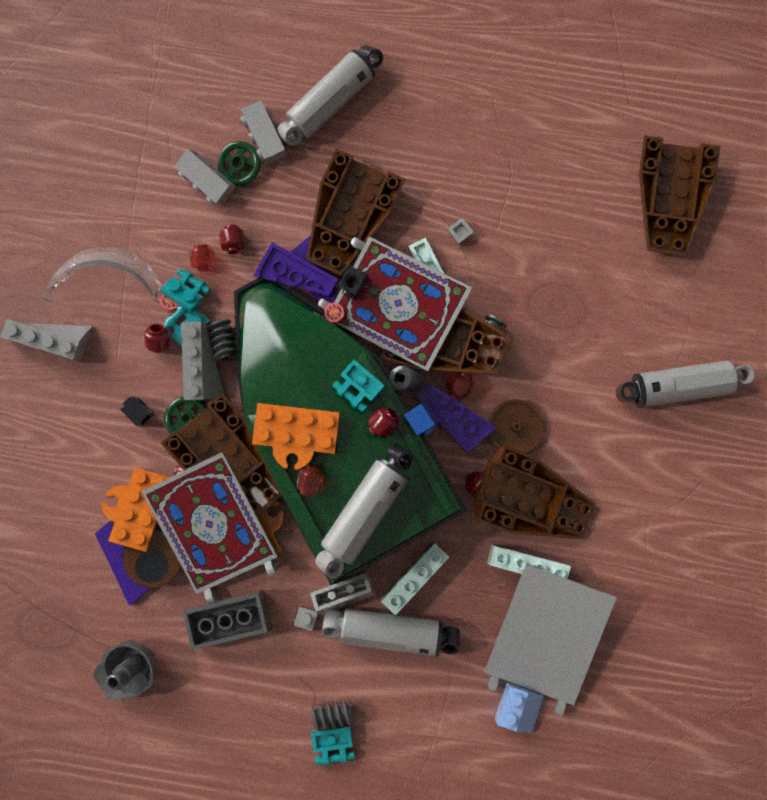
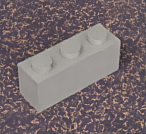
M260 100L241 109L243 117H240L244 127H249L251 131L248 135L252 144L256 143L259 148L256 152L260 160H264L266 165H269L286 157V151L262 101Z
M187 148L174 166L179 170L178 174L186 180L189 179L193 183L192 186L197 191L204 192L207 195L206 199L213 204H224L236 188L232 182L195 150Z
M366 573L310 593L315 611L320 615L325 614L327 611L337 610L376 596L370 577Z

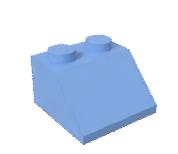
M506 681L495 716L497 725L516 732L532 733L544 694Z

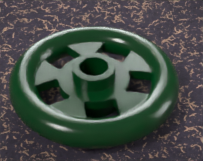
M245 141L229 143L219 154L217 162L218 171L235 186H244L251 183L258 176L261 168V160L256 152V148ZM237 149L238 154L232 157L230 152ZM246 151L252 155L249 159L243 155ZM239 161H242L241 167L237 166ZM225 162H230L231 169L226 170ZM250 164L253 168L250 173H247L246 170ZM235 172L241 173L240 179L234 178Z
M184 396L172 401L167 407L164 416L168 432L170 434L174 431L178 432L181 427H184L197 416L191 409L197 406L200 409L198 414H200L207 408L205 403L201 400H184ZM185 404L186 409L179 412L177 407ZM185 415H189L190 417L189 421L187 422L184 421ZM172 416H177L178 424L172 423Z

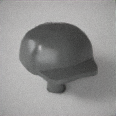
M124 641L103 655L102 662L94 670V679L110 700L117 701L126 697H137L149 689L155 682L157 667L154 652L137 641Z

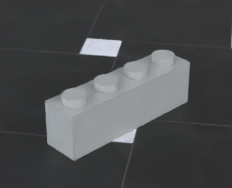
M6 319L0 337L81 363L93 327L21 323Z
M181 322L184 400L215 399L221 393L226 397L222 386V379L217 368V361L214 360L206 322Z

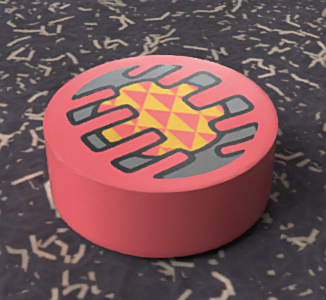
M164 295L161 296V305L166 310L174 311L177 309L178 304Z
M331 303L325 308V317L330 322L338 323L344 318L345 311L340 304Z

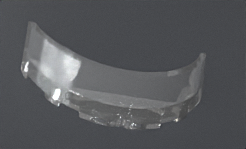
M97 247L82 251L64 262L54 273L41 296L42 299L53 302L55 286L66 282L71 271L84 266H114L129 272L146 287L156 303H161L162 294L160 289L162 288V283L154 270L139 256L120 248Z

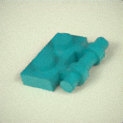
M180 268L177 271V275L181 279L177 280L172 277L160 289L161 294L192 313L203 301V296L200 293L209 294L211 288L203 280L193 277L191 272ZM190 283L195 287L191 289L186 285Z
M178 306V310L165 320L163 326L168 330L171 327L175 330L171 337L181 346V325L179 326L176 322L182 315L187 317L184 322L205 321L206 326L211 323L198 309L190 313L181 306Z
M354 359L341 373V376L346 379L344 384L342 385L337 380L332 385L337 390L339 396L345 397L351 402L353 408H358L362 413L368 408L363 403V400L367 397L373 402L386 387ZM352 385L360 391L357 396L349 391Z
M349 725L332 727L327 730L311 731L313 752H322V756L315 757L316 765L323 764L324 766H329L330 763H347L348 760L355 759L354 751L346 752V748L353 747L351 727ZM339 749L340 753L329 755L328 753L330 750Z

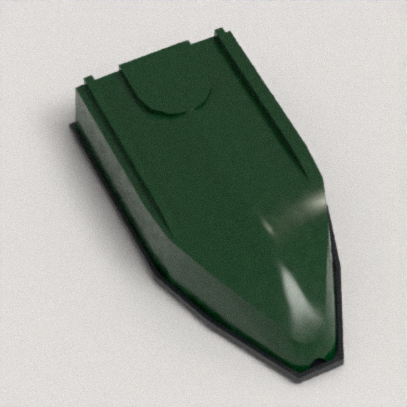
M257 278L234 291L236 355H238V358H236L237 379L244 417L252 437L257 403L340 413L335 454L314 452L309 464L301 469L295 470L294 466L298 462L296 454L288 455L287 462L289 466L286 469L276 461L273 455V447L256 445L282 493L285 504L315 558L320 552L325 550L321 545L322 540L378 456L386 460L387 450L392 445L398 444L412 452L415 457L413 466L407 471H402L410 476L409 480L354 563L350 565L343 562L344 569L336 578H329L325 575L330 585L347 580L467 511L428 440L422 433L417 436L404 414L409 412L410 409L400 391L393 389L389 382L390 373L382 359L352 332L336 323L330 322L325 317L324 310L284 284ZM353 359L386 386L373 402L367 397L363 400V403L368 406L364 413L358 408H353L351 402L345 397L339 396L337 390L332 387L337 380L342 385L344 384L346 379L341 376V373ZM353 385L349 389L355 396L360 393ZM382 407L393 409L399 416L398 428L387 438L375 437L369 431V418Z

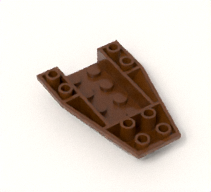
M645 135L638 174L646 249L651 252L686 256L716 183L721 146L701 143L697 148L666 144L663 143L664 138Z
M336 148L320 182L306 260L341 276L361 251L352 246V239L356 237L366 243L368 238L375 234L390 215L405 182V178L389 171L387 174L354 160L353 155Z
M462 308L429 370L498 374L510 336ZM383 349L381 358L417 370H424Z
M221 393L207 404L208 407L178 432L174 431L163 440L161 445L183 470L224 451L258 516L282 496V493L262 459L257 446L252 444L253 437L246 420L224 394Z
M505 445L488 461L481 484L474 498L475 517L479 522L512 534L583 539L595 506L591 499L539 459Z

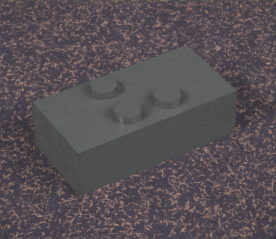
M264 590L190 607L183 611L191 650L266 633L272 629Z

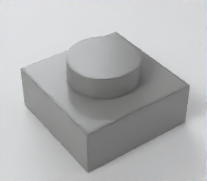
M463 218L447 229V232L458 245L474 233Z
M299 606L294 626L312 631L318 613L313 609Z

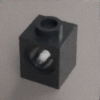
M349 265L339 284V288L343 290V295L349 298H353V296L359 298L369 277L366 273ZM354 279L357 280V285L350 288L349 282Z
M135 396L125 400L123 407L120 409L138 427H142L154 415V412L140 398Z

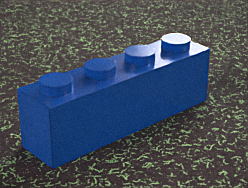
M428 401L421 403L404 414L417 436L421 433L423 436L429 434L438 427L436 423L440 421Z

